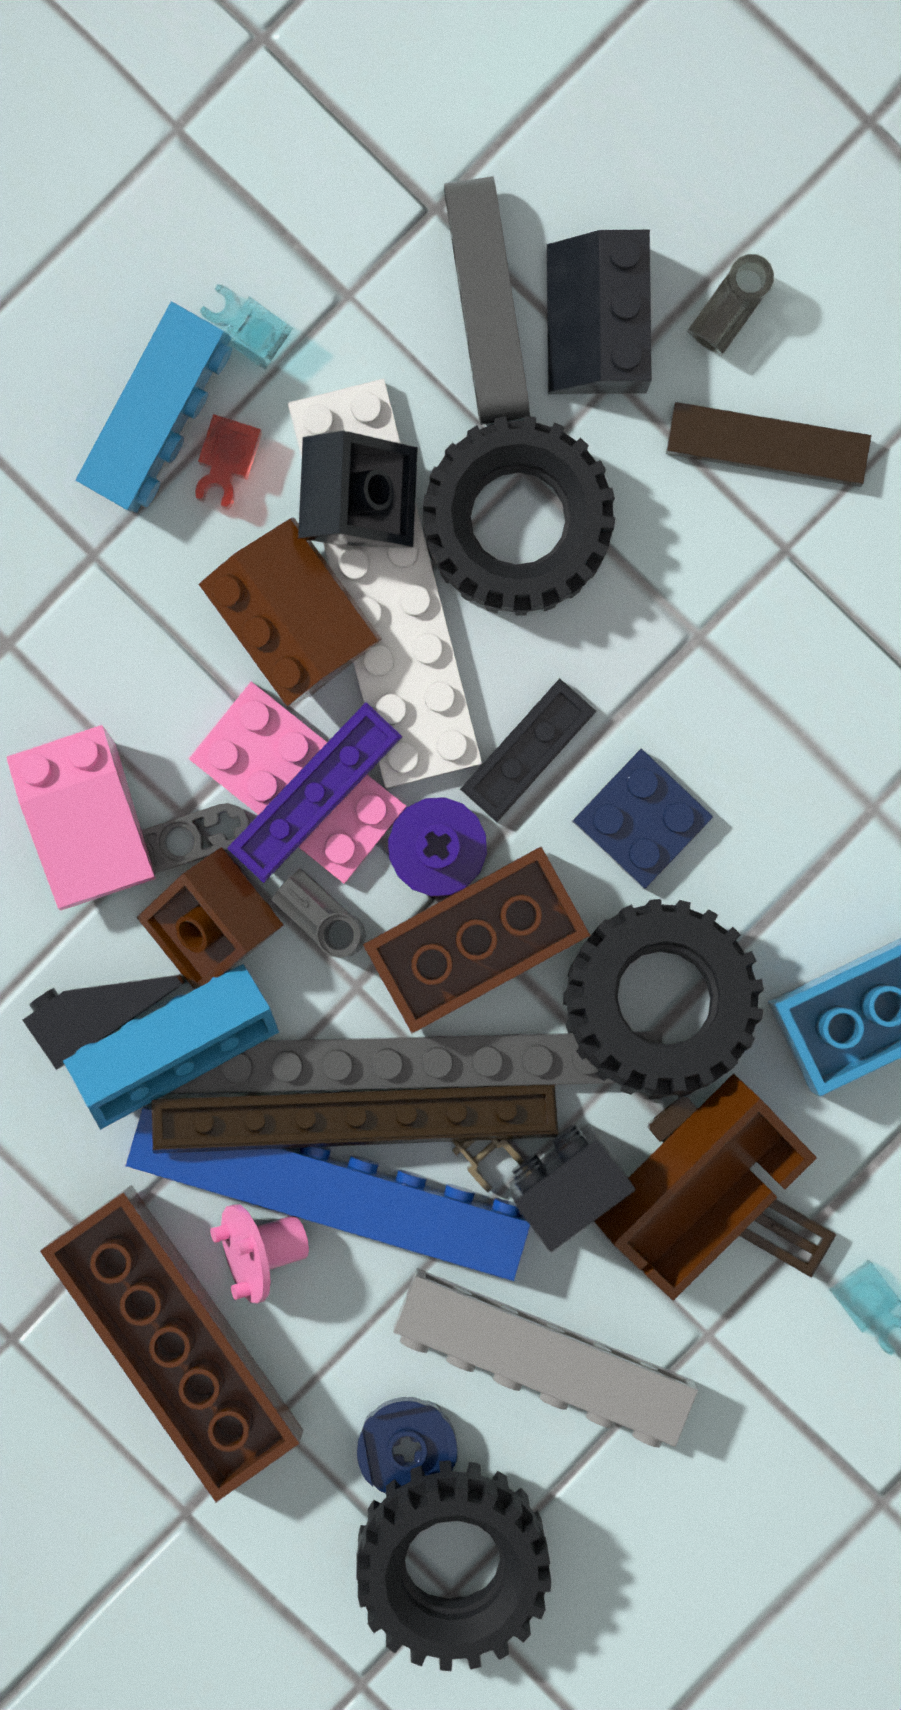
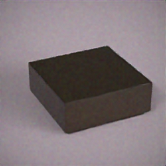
M687 1096L679 1097L647 1123V1127L657 1140L661 1142L682 1125L697 1110V1107Z

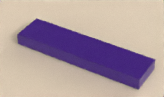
M365 702L227 849L265 883L403 737Z

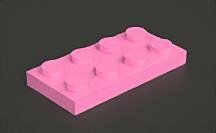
M250 682L191 755L189 760L259 815L327 742L253 682ZM367 775L299 848L345 884L407 806Z

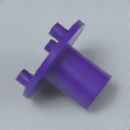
M445 797L425 798L408 806L394 821L388 839L389 860L397 876L412 890L429 896L451 895L468 887L481 872L487 855L486 833L478 817L464 804Z

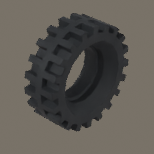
M525 416L524 421L507 422L506 417L496 418L493 425L479 429L477 425L469 429L467 436L455 445L452 442L445 450V456L437 467L434 466L429 477L430 482L423 502V521L427 548L431 560H434L440 571V576L447 584L450 583L461 593V597L468 602H477L487 607V611L498 613V610L515 612V616L527 615V612L544 609L545 612L555 608L556 604L565 599L573 598L598 571L609 548L615 526V517H613V502L615 499L613 487L609 488L604 475L606 469L601 460L596 462L588 452L589 445L581 437L576 441L564 433V426L555 422L552 427L536 423V417ZM523 473L538 477L553 488L562 503L565 519L562 536L550 553L535 562L512 564L497 560L482 548L474 535L471 514L475 499L487 484L502 475Z
M661 899L649 900L646 905L636 908L629 905L622 908L611 919H605L580 948L579 953L569 968L567 989L563 993V1005H567L568 1020L565 1023L568 1034H574L579 1045L576 1052L582 1060L587 1058L598 1070L595 1075L603 1081L608 1078L622 1086L620 1091L630 1095L634 1092L648 1094L649 1099H662L664 1096L678 1095L679 1098L690 1095L698 1089L707 1087L739 1063L740 1057L751 1047L755 1040V1037L752 1035L756 1024L762 1021L764 1010L758 1008V995L764 991L763 980H756L752 965L757 960L752 951L745 953L736 941L741 934L734 927L727 931L715 922L718 914L709 909L704 914L690 909L691 902L679 900L676 905L662 904ZM657 952L679 955L694 964L706 980L710 995L708 1017L699 1032L686 1041L669 1045L650 1042L635 1033L623 1018L618 1002L620 979L627 967L641 956Z
M451 1460L439 1461L440 1473L426 1476L422 1466L411 1469L410 1482L401 1486L394 1479L386 1485V1498L382 1503L373 1500L368 1507V1521L366 1525H360L358 1533V1551L356 1552L358 1601L360 1608L366 1607L368 1611V1626L372 1632L375 1633L382 1629L386 1633V1647L393 1653H396L404 1645L410 1649L411 1663L421 1667L426 1656L439 1658L440 1671H452L453 1659L467 1658L471 1670L482 1667L481 1654L493 1650L498 1660L509 1655L508 1640L515 1636L524 1643L531 1635L529 1621L532 1617L542 1619L546 1610L544 1594L545 1592H551L550 1558L542 1519L538 1510L533 1512L530 1508L529 1497L522 1488H519L516 1492L512 1491L508 1486L507 1476L499 1471L495 1473L492 1479L482 1476L481 1465L478 1463L469 1462L466 1472H452ZM461 1521L479 1526L490 1534L499 1550L500 1557L495 1576L486 1587L467 1597L446 1599L427 1594L414 1584L406 1570L405 1559L410 1543L420 1532L437 1523Z

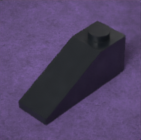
M182 974L70 989L60 994L57 993L55 988H52L29 1004L34 1012L22 1021L57 1070L65 1066L63 1060L74 1055L81 1047L89 1043H97L108 1037L127 1022L133 1020L184 985L187 981Z

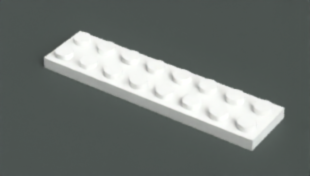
M384 378L288 402L301 457L303 437L343 430L400 443ZM416 502L414 543L412 548L348 546L323 543L330 568L382 638L380 642L353 663L363 702H367L403 737L379 762L385 788L388 789L482 765Z

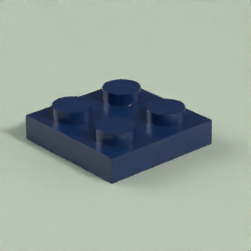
M641 748L572 822L637 884L646 889L713 816Z

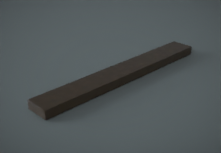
M555 1084L152 1100L153 1154L555 1138L559 1134Z

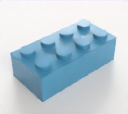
M901 938L768 1001L810 1092L819 1097L901 1058Z

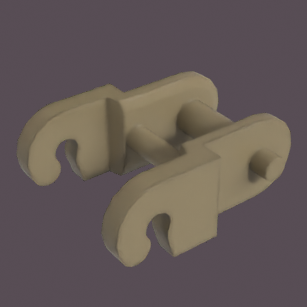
M507 1139L491 1140L492 1142L475 1157L467 1150L475 1141L453 1142L456 1147L452 1151L456 1156L461 1152L471 1163L467 1167L468 1172L487 1193L493 1187L483 1178L477 1167L479 1162L496 1147H504L519 1165L524 1161L523 1157L516 1152Z

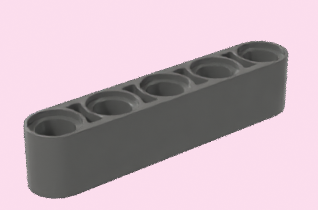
M494 177L445 183L444 193L480 425L494 423L496 418L506 417L508 421L530 416L527 385Z

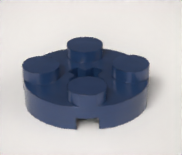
M399 1397L384 1402L366 1417L358 1437L357 1459L361 1473L372 1487L374 1485L379 1491L386 1494V1485L394 1479L401 1486L411 1481V1469L422 1466L427 1476L440 1473L439 1461L451 1460V1469L453 1471L457 1461V1438L452 1423L441 1412L440 1407L432 1401H424L416 1397ZM409 1436L412 1442L420 1443L422 1449L415 1451L413 1461L405 1462L403 1454H394L393 1447L400 1444L401 1437Z

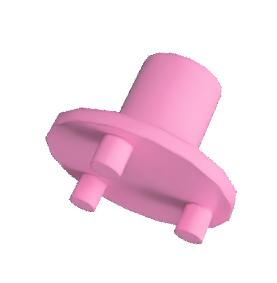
M233 1204L227 1206L223 1211L221 1226L211 1228L210 1230L214 1243L220 1241L223 1243L226 1260L236 1283L231 1286V1293L235 1300L245 1297L250 1303L264 1302L270 1291V1270L306 1259L309 1252L305 1229L299 1218L295 1216H288L257 1226L249 1212L242 1205Z

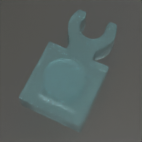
M217 284L215 290L224 296L226 301L225 307L221 312L215 313L203 306L200 310L202 316L215 325H229L225 331L232 337L229 344L255 364L266 369L293 330V327L250 296L241 308L239 296L226 286Z
M867 1260L830 1288L829 1291L862 1333L872 1325L876 1327L875 1340L884 1352L892 1355L895 1353V1350L888 1342V1333L894 1328H901V1316L893 1315L891 1311L901 1304V1300L872 1262Z

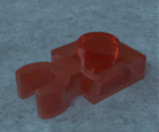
M213 414L198 460L200 465L211 468L209 474L202 477L197 483L195 495L198 501L204 502L207 491L211 487L219 486L224 489L221 507L226 510L231 508L235 500V491L231 484L233 476L248 479L262 436L261 429Z

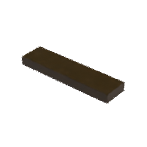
M675 402L666 454L861 487L864 484L872 435Z

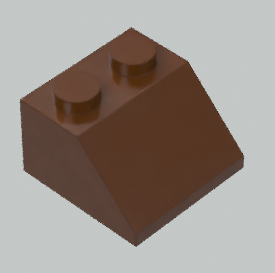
M222 847L185 871L136 917L194 990L210 982L213 977L217 978L226 971L231 970L284 926L270 905L261 897L241 872L238 865L233 862Z

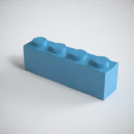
M171 301L75 481L128 511L138 512L141 505L148 507L160 487L161 482L156 477L164 462L172 463L183 445L184 437L180 435V432L189 417L195 419L206 403L208 392L204 391L207 382L213 372L217 375L222 372L231 356L232 348L228 346V343L232 337L222 329Z
M242 964L226 971L217 978L213 977L210 982L188 994L175 996L164 1007L151 1014L127 1022L119 1031L99 1042L84 1045L74 1055L63 1060L101 1130L151 1103L152 1100L164 1096L279 1033L269 1005L245 965Z

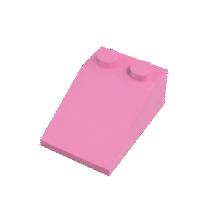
M103 725L6 757L19 804L60 911L156 879L116 743Z

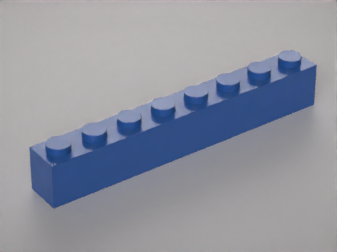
M147 1104L142 1108L126 1167L511 1281L515 1279L530 1224L511 1201L495 1198L493 1205L474 1200L475 1192L467 1188L446 1184L445 1191L426 1186L427 1178L417 1173L398 1170L397 1176L377 1171L379 1163L363 1157L351 1155L349 1162L329 1157L331 1149L327 1147L153 1154L152 1104Z

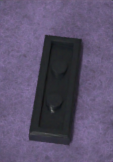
M559 678L460 790L497 823L597 711Z

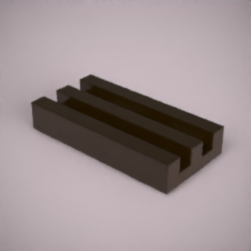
M776 1199L769 1207L820 1236L821 1240L818 1245L762 1213L754 1221L812 1254L808 1262L798 1258L749 1228H746L739 1236L812 1278L836 1234Z

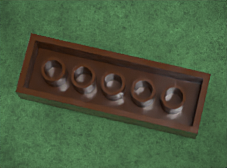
M132 1185L40 1250L45 1260L215 1502L224 1498L300 1444L303 1428Z

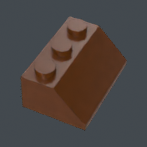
M294 517L234 553L199 583L201 589L286 706L312 696L382 640L312 541L298 538L299 523Z

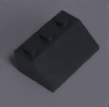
M650 229L597 230L547 244L548 394L647 393L652 381Z

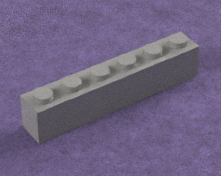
M418 1268L415 1271L394 1323L393 1333L401 1335L400 1343L413 1350L427 1353L430 1347L448 1355L446 1361L455 1367L469 1372H474L476 1366L494 1373L492 1379L504 1387L520 1391L522 1385L541 1392L539 1398L551 1406L567 1410L568 1405L571 1404L586 1410V1418L610 1429L614 1428L615 1423L634 1430L632 1434L634 1438L657 1448H660L662 1442L676 1447L698 1392L694 1381L690 1378Z

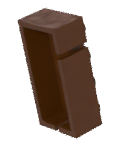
M733 1073L628 1177L636 1190L594 1220V1222L618 1250L674 1301L778 1198L750 1168L757 1162L786 1190L817 1157L766 1103Z

